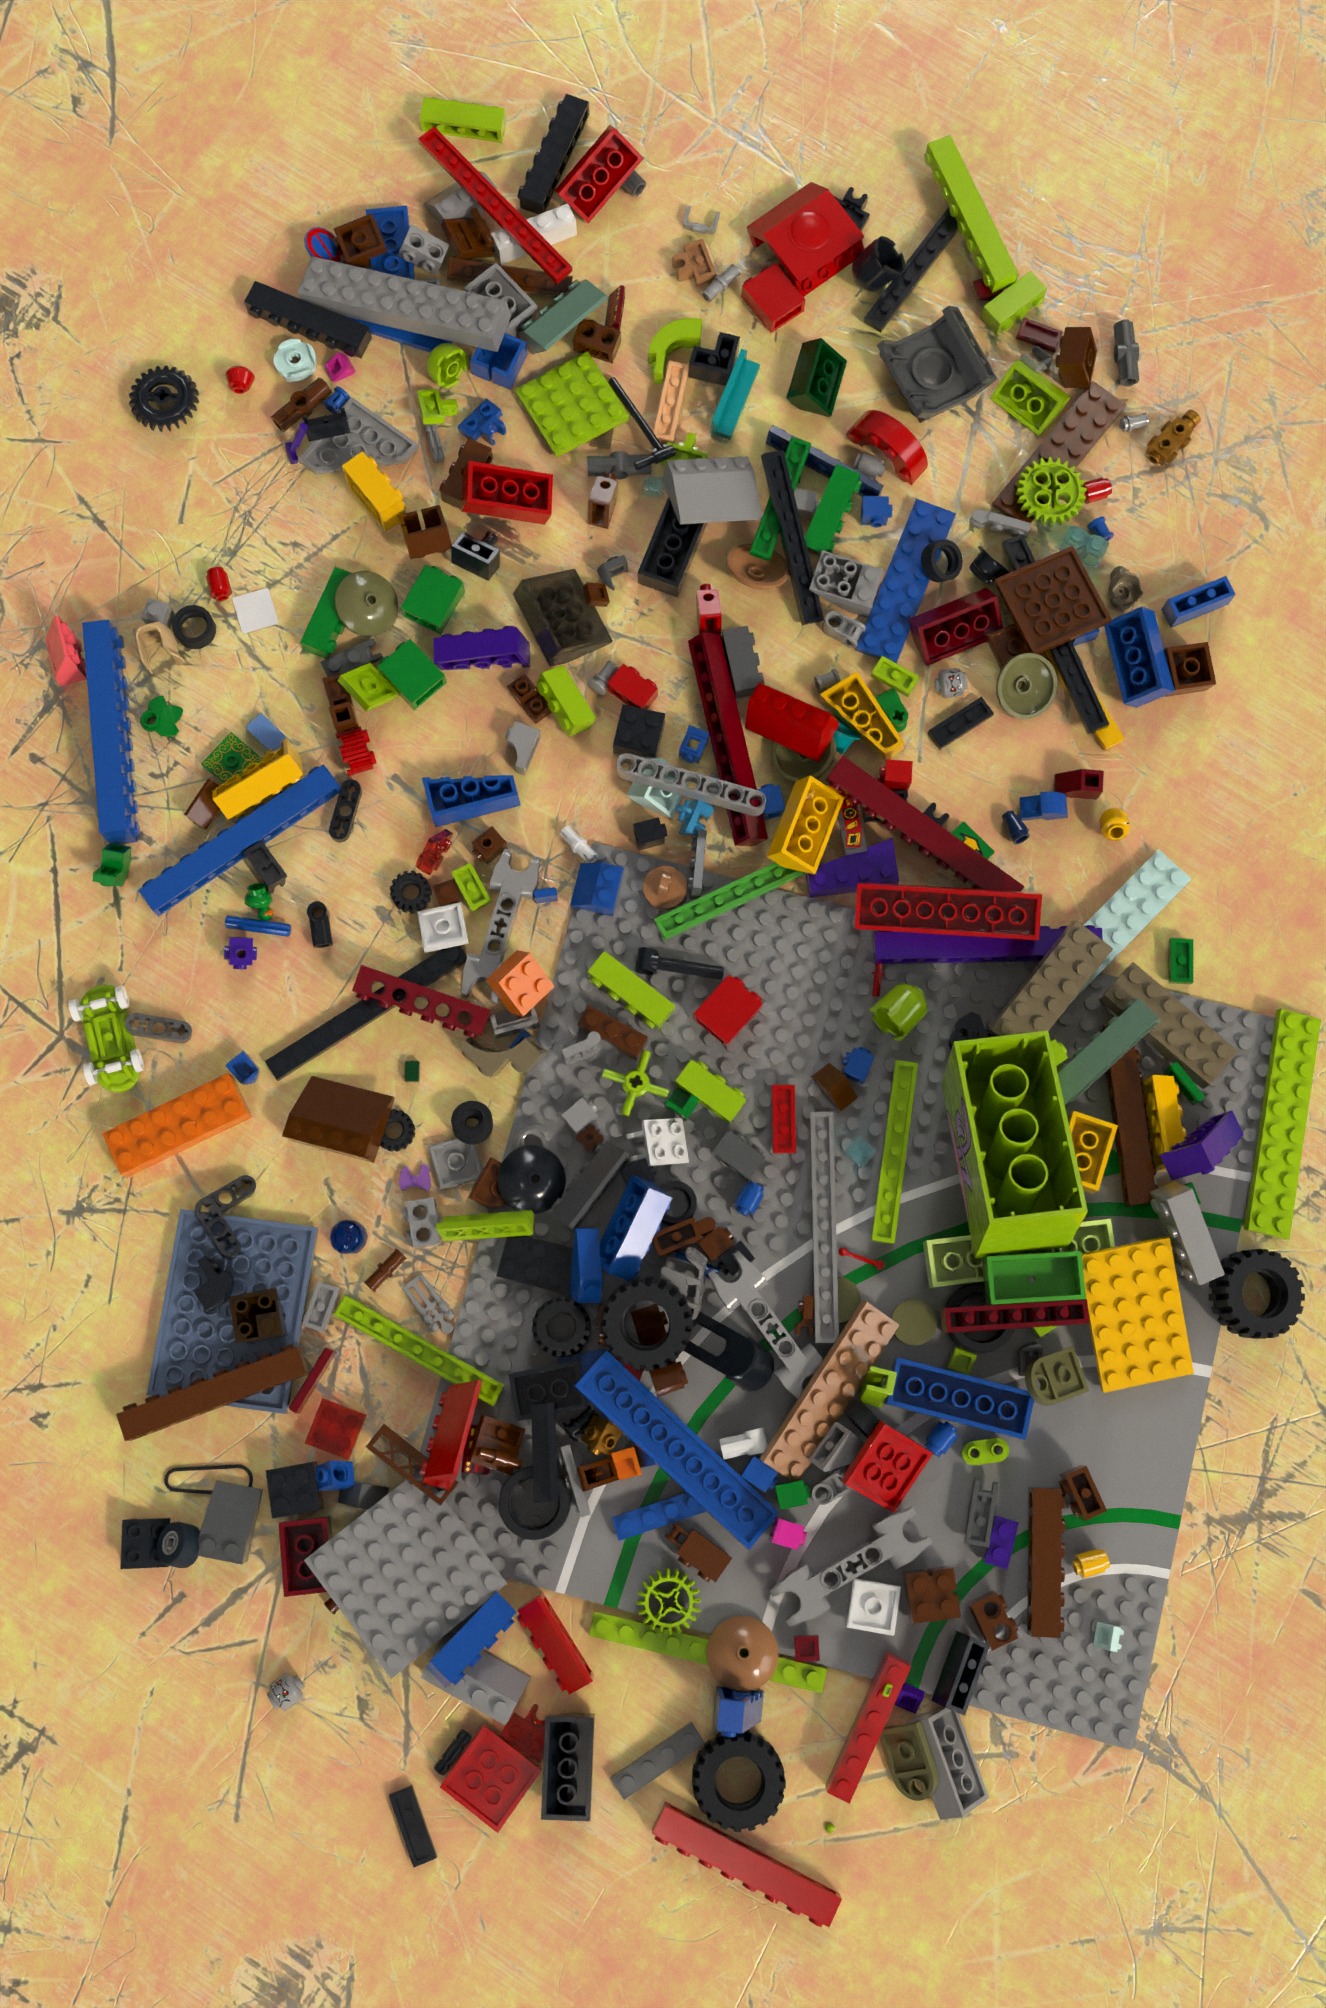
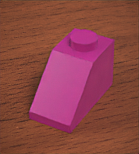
M776 1517L769 1540L772 1543L798 1550L799 1545H804L807 1532L804 1531L805 1526Z

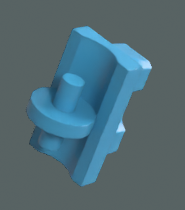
M695 799L693 802L685 800L684 805L677 804L675 811L679 813L677 820L683 822L679 833L684 836L690 834L697 837L698 829L705 830L706 828L705 825L697 821L699 815L705 819L710 818L714 807L709 803Z

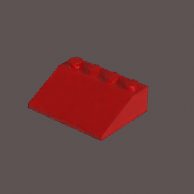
M475 1380L451 1385L446 1393L442 1392L438 1406L442 1407L441 1414H436L432 1429H436L434 1438H429L426 1452H430L428 1461L423 1460L419 1475H423L422 1483L450 1490L458 1475L482 1381Z

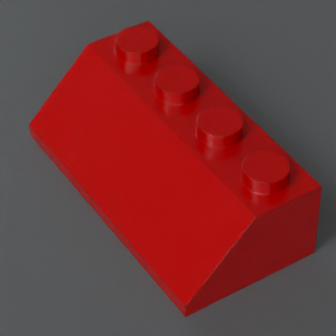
M609 125L554 191L589 224L644 157L613 126Z
M759 682L748 701L745 729L819 762L840 723L833 714Z
M543 1592L518 1608V1621L523 1628L528 1627L532 1634L529 1637L536 1649L541 1648L545 1656L542 1659L549 1670L554 1669L558 1677L555 1680L562 1691L567 1690L570 1695L593 1682L594 1674Z

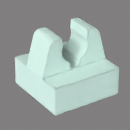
M1097 1622L1093 1646L1117 1652L1122 1647L1118 1643L1119 1637L1124 1634V1631L1121 1627Z

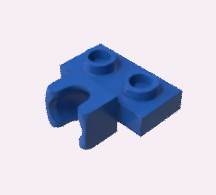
M487 398L457 426L459 432L465 437L476 441L482 436V439L490 445H495V440L492 439L493 433L506 434V427L499 419L503 415L502 410Z

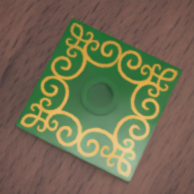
M230 732L201 764L224 783L235 774L241 776L246 766L252 762L259 763L263 758Z

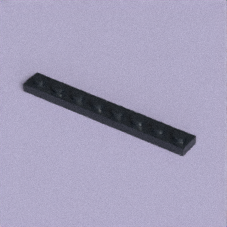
M949 207L905 263V269L899 276L893 279L864 317V322L880 333L958 232V223L955 217L951 216Z
M784 450L764 453L761 455L801 624L803 626L824 621L819 595L809 590L814 575Z

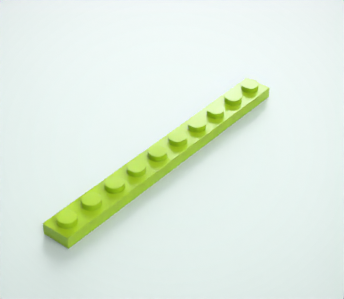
M594 1611L589 1636L708 1665L706 1657L708 1638L683 1632L678 1634L675 1630H672L673 1633L669 1636L667 1628H664L661 1635L658 1633L659 1626H656L652 1631L650 1630L651 1624H644L643 1622ZM742 1648L739 1654L742 1658H746L748 1651ZM778 1656L777 1667L769 1681L822 1693L827 1668L805 1662H796L795 1660Z

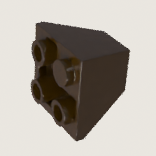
M276 1288L229 1296L236 1344L287 1336L284 1311Z

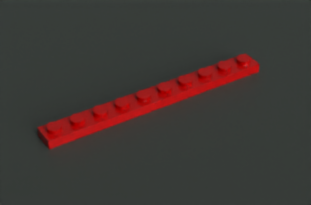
M434 126L418 138L419 144L556 284L573 272L572 266Z

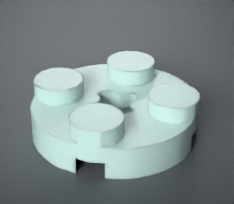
M289 339L278 346L276 355L274 353L275 368L279 375L287 382L304 380L316 372L317 358L313 347L309 343L301 342L300 339ZM296 356L300 361L295 364L291 363L293 361L292 358Z

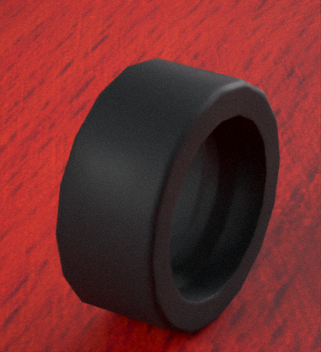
M944 539L931 542L925 546L921 555V566L925 576L931 581L939 583L953 580L962 569V554L959 547L953 541ZM939 548L945 553L948 560L945 574L936 565V552Z
M189 605L181 608L174 615L172 630L184 647L201 649L209 645L214 639L216 624L205 608ZM197 616L202 617L207 623L206 630L202 635L196 638H188L183 635L182 625L187 619Z
M669 1181L662 1184L660 1188L666 1193L671 1190L682 1191L688 1198V1208L683 1215L678 1217H672L665 1213L661 1221L672 1226L692 1218L697 1207V1198L693 1189L681 1181Z
M857 1398L843 1411L847 1418L867 1438H869L880 1421Z

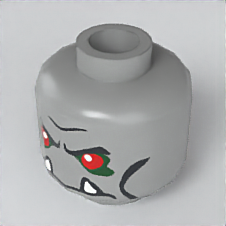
M959 668L942 670L939 672L938 679L934 680L936 692H941L943 698L962 696L964 690H967L966 674L961 672Z
M284 1673L269 1684L267 1696L276 1710L280 1708L286 1711L303 1699L301 1689L305 1686L298 1675L293 1677L289 1673Z

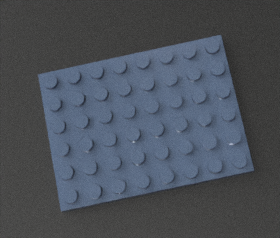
M180 1209L147 1395L154 1396L159 1394V1397L168 1395V1390L178 1386H181L182 1389L190 1387V1382L204 1377L206 1381L214 1378L213 1373L224 1369L227 1372L235 1370V1365L245 1361H249L250 1364L257 1362V1357L271 1352L273 1356L281 1353L280 1348L294 1344V1347H299L318 1228L223 1215L241 1245L239 1255L235 1259L226 1260L213 1245L197 1220L194 1211ZM205 1212L209 1218L206 1224H208L209 1221H211L212 1219L217 1218L216 1215L213 1218H211L210 1214ZM219 1223L213 1224L211 1232L215 1235H220L224 1232V1227ZM227 1234L222 1239L226 1244L224 1251L234 1253L235 1245L230 1246L226 1239L230 1236ZM204 1256L211 1259L215 1258L221 1266L220 1273L224 1270L231 1272L234 1281L231 1296L276 1288L284 1311L287 1336L236 1344L229 1299L209 1312L204 1309L194 1293V1290L209 1281L197 1261ZM293 1380L226 1406L288 1414Z

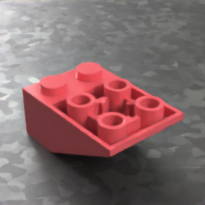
M57 615L53 619L45 641L54 677L62 687L87 680L85 675L86 662L84 658L81 659L80 652L83 651L80 640L76 639L73 630L70 631L67 622H63Z

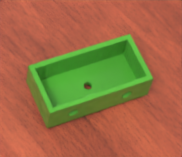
M1081 1251L988 1256L982 1259L986 1306L1086 1299ZM1029 1276L1034 1277L1033 1283L1028 1281Z

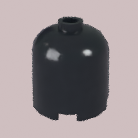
M880 236L878 239H875L852 263V274L855 283L866 291L874 292L883 288L905 269L903 254L897 253L894 248L896 244L888 237Z

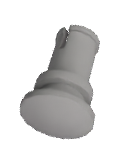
M608 661L599 674H595L593 679L587 681V685L593 692L598 695H605L608 681L619 669L618 666L613 668L616 665L615 663Z

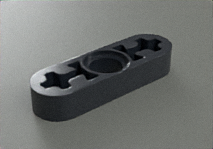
M349 779L342 784L329 826L330 836L339 843L345 842L350 837L362 796V788L356 780ZM354 786L357 792H352L350 797L351 801H349V793L347 789H351V787ZM350 806L352 808L350 815H340L341 807ZM339 820L343 821L342 829L345 833H340L337 836L335 830H339L341 825Z

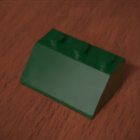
M822 338L803 342L786 399L800 410L826 417L832 416L847 360Z

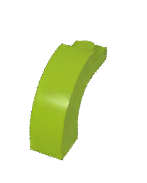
M678 319L666 324L655 334L648 350V364H651V375H654V383L663 384L665 361L673 351L680 348L700 347L702 319Z

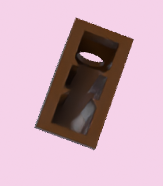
M605 473L604 477L598 476L595 480L588 499L589 525L605 529L609 528L618 491L617 477L613 473Z

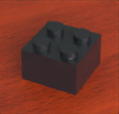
M622 705L613 743V754L622 755L629 753L643 758H657L665 725V713Z
M317 1461L265 1470L272 1519L324 1509L322 1491L317 1490V1480L315 1477V1467L318 1466Z

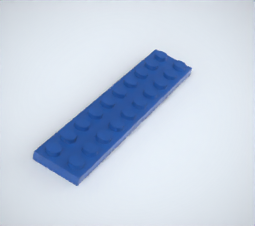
M607 1350L600 1355L573 1386L747 1550L751 1549L779 1514L768 1501Z

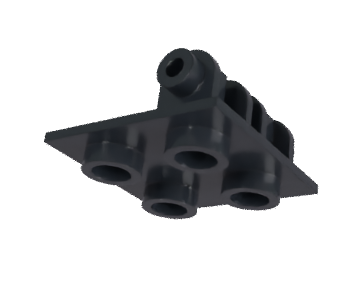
M171 1518L122 1520L120 1569L169 1567L161 1563L158 1558L157 1544L161 1532L170 1524Z

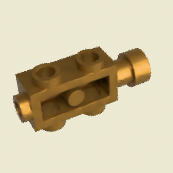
M1189 409L1182 416V419L1177 416L1173 422L1169 420L1162 427V433L1159 436L1154 435L1147 444L1149 448L1146 453L1148 454L1149 461L1153 464L1159 463L1161 466L1166 462L1170 464L1178 455L1176 451L1180 447L1184 449L1191 442L1190 435L1194 430L1192 428H1195L1201 421L1199 414Z

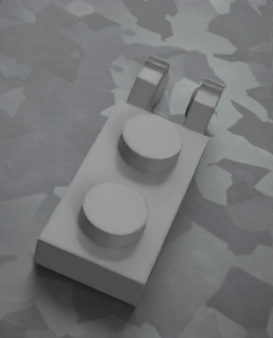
M980 509L973 511L970 518V525L978 529L988 527L993 532L1009 533L1012 537L1023 534L1027 538L1031 527L1029 522Z

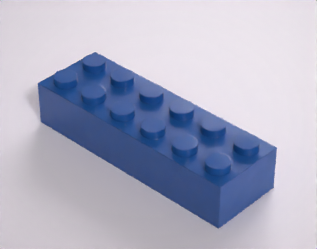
M899 1357L893 1359L891 1371L897 1372L893 1395L887 1396L883 1404L1026 1440L1034 1399L1027 1390Z

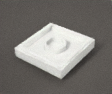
M461 902L417 911L425 953L469 944Z
M858 1578L853 1579L846 1627L894 1636L901 1586Z

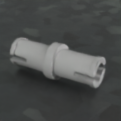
M731 264L721 275H716L714 281L701 291L705 300L711 302L721 291L728 289V285L740 275L739 269L734 264Z

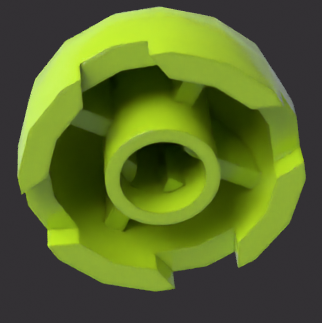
M439 344L428 355L426 363L428 375L437 385L445 389L451 388L459 383L460 380L457 378L461 375L462 371L467 370L468 355L454 344Z

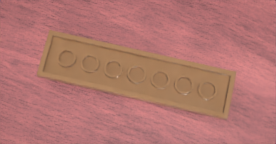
M862 1300L765 1449L760 1460L793 1482L800 1480L811 1464L808 1459L834 1423L838 1422L843 1411L847 1408L865 1380L870 1366H874L899 1327V1324L867 1301Z

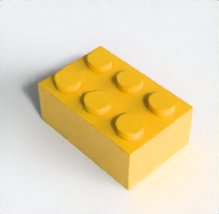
M362 451L343 464L342 469L350 489L387 532L400 523L398 515L406 514L404 510L406 506L402 501L404 497L397 487L393 489L389 484L391 481L385 472H379L375 460L371 456L367 457Z
M1073 1111L1068 1114L1067 1118L1083 1191L1093 1194L1099 1191L1118 1125Z

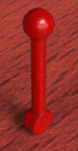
M844 1247L838 1250L840 1256L846 1255L872 1264L878 1270L884 1268L885 1264L882 1260L874 1261L849 1252Z

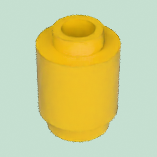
M1096 1548L1074 1555L1072 1567L1075 1574L1080 1575L1084 1579L1105 1572V1569L1110 1568V1562L1105 1550H1098Z

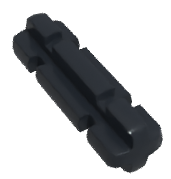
M462 1729L456 1736L457 1739L453 1740L442 1755V1760L439 1759L434 1769L440 1775H445L450 1768L449 1765L454 1763L464 1749L463 1746L468 1744L472 1737L469 1732Z

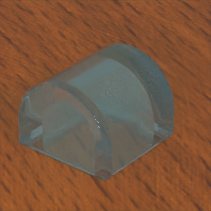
M644 476L642 496L664 499L665 486L663 478Z

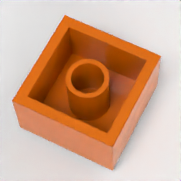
M516 950L486 979L511 1014L523 1017L555 987L531 953Z

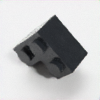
M719 332L715 350L694 346L689 362L688 377L726 386L736 363L740 336Z

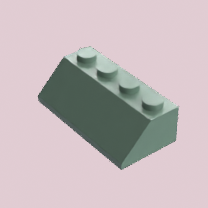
M577 279L568 286L569 291L565 294L561 292L552 299L554 303L550 307L546 305L537 312L538 317L534 320L530 318L521 325L523 329L518 335L522 340L526 341L527 347L532 354L547 351L608 299L606 294L587 279L582 281Z

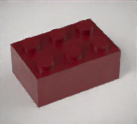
M331 1516L280 1522L279 1537L284 1597L327 1592L304 1560L332 1538Z

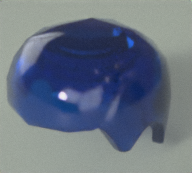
M347 1219L339 1221L332 1227L329 1239L332 1248L338 1251V1253L356 1254L366 1245L368 1235L366 1228L360 1222Z

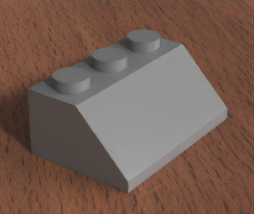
M480 172V173L492 184V186L497 190V187H496V186L494 185V183L490 180V178L486 175V173H485V172ZM457 182L424 203L425 207L440 225L443 219L472 218L470 210L473 208H477L480 214L485 212Z
M497 263L493 264L464 287L466 292L505 300L511 313L505 333L514 337L518 336V333L523 329L521 325L529 320L537 309V305Z

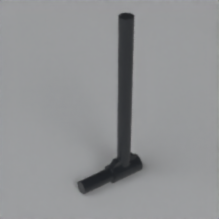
M610 378L608 383L654 447L650 456L634 462L635 469L639 470L653 463L657 464L676 455L674 447L661 444L616 378Z

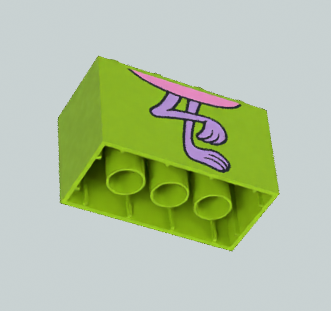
M1048 1030L955 1041L941 1086L974 1257L982 1258L1068 1247L1085 1218L1088 1209Z

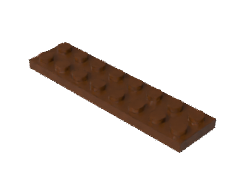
M1092 381L1090 388L1084 390L993 501L992 507L1005 516L1032 523L1035 516L1027 517L1028 509L1021 511L1024 503H1017L1020 496L1016 495L1018 489L1016 485L1026 466L1030 467L1033 461L1038 464L1040 458H1043L1046 463L1048 458L1051 457L1053 462L1060 458V464L1062 465L1068 461L1067 467L1075 466L1076 469L1123 412L1126 404ZM1036 479L1038 483L1044 484L1042 480ZM1057 479L1059 483H1065L1063 480ZM1037 499L1040 504H1045L1043 500Z

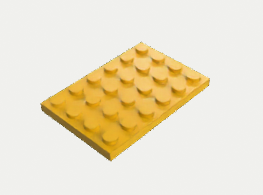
M1164 1236L1083 1253L1082 1263L1089 1313V1328L1101 1391L1105 1393L1194 1374L1170 1237Z

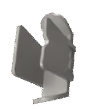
M688 1247L685 1250V1256L691 1263L668 1256L666 1266L661 1269L660 1279L668 1280L667 1283L677 1286L679 1288L678 1291L682 1295L684 1294L685 1297H695V1302L687 1300L688 1306L691 1307L692 1320H694L701 1309L708 1258L698 1250Z

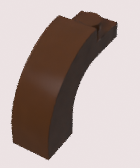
M344 673L323 678L330 703L329 710L337 733L359 727L351 695L338 682L340 675Z

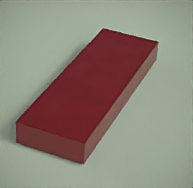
M328 1347L323 1350L290 1404L289 1410L300 1414L336 1355V1351Z

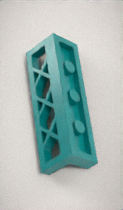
M742 348L711 422V434L728 440L732 438L760 369V364L746 359L747 350Z

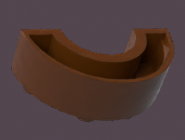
M657 1303L630 1312L640 1344L652 1345L658 1343L666 1336L667 1333L664 1325L668 1324L665 1311H659ZM671 1361L661 1369L656 1367L654 1370L649 1371L657 1397L684 1389V1385L688 1384L681 1361Z

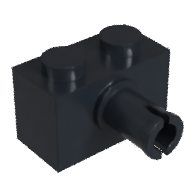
M488 531L482 540H479L462 532L451 546V563L489 581L500 566V550L493 547L497 543L498 537L494 533L490 536L491 532Z

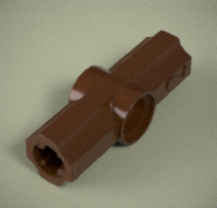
M317 378L303 391L294 392L291 395L290 401L273 414L271 419L281 431L285 432L300 420L302 416L307 415L309 417L312 414L313 408L328 397L332 391L322 378Z

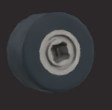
M178 1521L168 1524L161 1532L157 1544V1554L161 1563L177 1568H188L194 1564L199 1557L197 1556L200 1534L198 1527Z

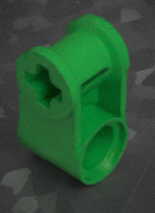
M891 688L875 696V699L896 731L902 732L907 726L908 712L896 690Z

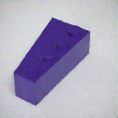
M505 626L503 629L498 630L483 629L482 632L475 633L465 631L460 635L444 634L441 637L433 638L434 663L440 670L470 669V665L481 669H490L492 664L501 665L503 668H512V664L521 663L522 667H530V643L520 630L514 626Z
M893 838L867 847L868 851L846 855L819 865L816 874L807 873L808 897L857 892L858 882L898 884L899 876Z
M1233 1110L1212 1116L1198 1126L1196 1131L1186 1135L1183 1142L1174 1144L1171 1147L1172 1151H1166L1160 1157L1171 1181L1200 1172L1202 1175H1205L1215 1170V1166L1223 1161L1222 1158L1231 1152L1230 1149L1238 1145V1141L1244 1134Z

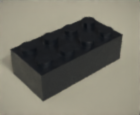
M668 498L638 570V584L678 598L708 523L680 524Z

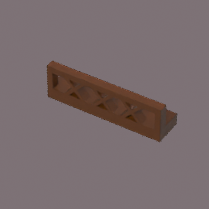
M385 1424L382 1425L366 1445L369 1451L439 1506L443 1504L450 1493L458 1486L459 1482L455 1480L450 1490H446L442 1497L438 1498L432 1493L431 1485H428V1490L422 1485L424 1484L422 1481L414 1479L412 1468H421L423 1460L428 1461V1458ZM381 1437L390 1444V1451L380 1452L373 1445ZM391 1454V1460L385 1455ZM393 1454H403L408 1458L409 1465H396ZM404 1469H409L410 1475Z

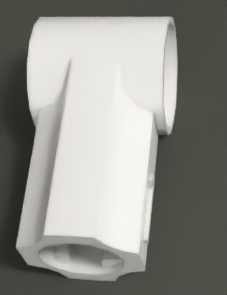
M763 1427L745 1431L740 1435L719 1439L723 1459L746 1454L750 1456L763 1453L768 1446Z

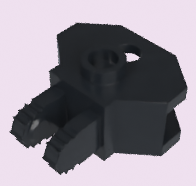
M970 1012L955 1023L948 1046L951 1052L955 1041L997 1036L988 1033L989 1030L984 1028L980 1015Z

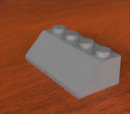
M448 1632L443 1636L430 1661L455 1634ZM484 1650L480 1651L479 1654L482 1657L472 1668L469 1665L466 1666L463 1670L465 1676L456 1685L451 1683L445 1688L425 1668L421 1676L422 1679L505 1726L530 1679V1676Z
M941 1706L922 1713L907 1723L921 1721L939 1777L937 1789L931 1796L940 1820L965 1816L989 1799L959 1713Z

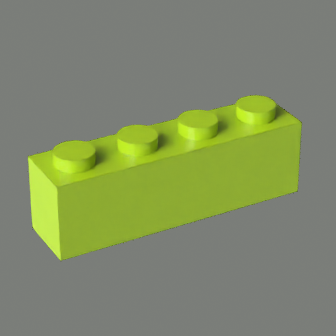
M436 97L423 98L419 118L422 132H427L434 126L443 135L502 143L506 125L505 108L484 106L477 103H463L456 100H442Z
M606 951L600 955L587 971L590 983L597 988L603 987L607 990L606 994L615 1002L620 1000L625 1004V1010L633 1016L638 1014L642 1017V1022L650 1029L655 1027L659 1031L675 1011L676 1005Z

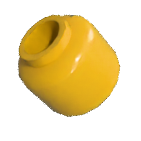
M1111 808L1104 811L1099 820L1100 828L1106 839L1117 841L1128 835L1130 823L1125 811L1119 808Z

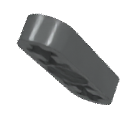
M139 1013L130 1014L125 1020L126 1031L133 1036L175 1043H186L192 1036V1028L185 1021ZM135 1020H139L140 1025H146V1021H150L148 1024V1032H144V1026H138L137 1029H132V1025L129 1023H134ZM155 1023H162L165 1026V1031L161 1034H156L152 1031V1026ZM169 1025H173L172 1030L176 1031L183 1027L188 1034H183V1037H179L178 1032L171 1031V1036H169Z

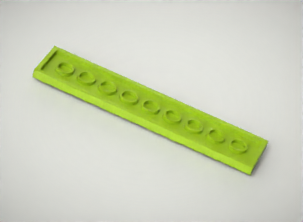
M1285 1009L1276 1010L1244 1230L1290 1240L1321 1019Z

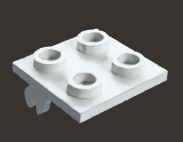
M682 1118L641 1121L643 1130L626 1134L627 1140L645 1137L647 1152L629 1157L630 1162H637L645 1158L648 1166L689 1163Z

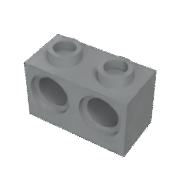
M411 224L398 256L436 275L449 244Z
M431 1197L407 1201V1208H403L405 1222L409 1221L410 1230L406 1231L408 1244H412L414 1249L443 1245L442 1238L436 1230V1223H439L436 1199ZM420 1206L425 1207V1216L416 1218V1208ZM422 1229H428L430 1232V1236L426 1241L418 1239V1233Z

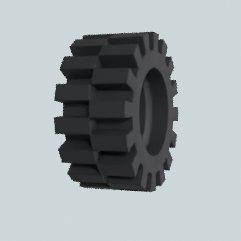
M404 871L403 875L399 873L397 879L392 880L393 885H390V896L399 910L402 909L405 913L409 911L410 914H414V911H421V908L428 906L427 902L431 901L430 895H432V891L427 879L421 873L416 874L415 871H411V873ZM410 884L416 885L419 888V895L413 900H407L402 895L404 887Z
M391 1109L386 1127L391 1122H398L402 1125L403 1132L400 1137L390 1139L386 1136L384 1130L380 1146L388 1151L398 1152L400 1149H406L407 1145L413 1142L412 1139L413 1137L415 1138V1125L412 1119L402 1110Z

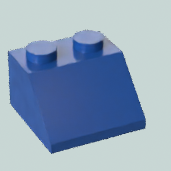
M602 862L580 863L570 907L614 916L624 868Z

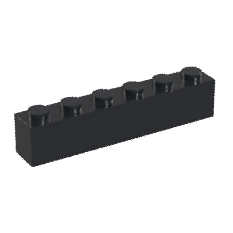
M566 94L563 101L558 103L556 117L551 119L549 132L543 136L541 149L534 156L533 167L528 169L525 177L526 182L524 186L519 188L517 197L520 200L521 209L538 215L546 211L590 115L589 101Z
M257 281L254 282L244 301L247 311L252 317L267 320L273 326H282L293 334L299 333L313 342L319 341L324 343L330 349H339L350 357L356 356L362 359L372 339L369 326Z

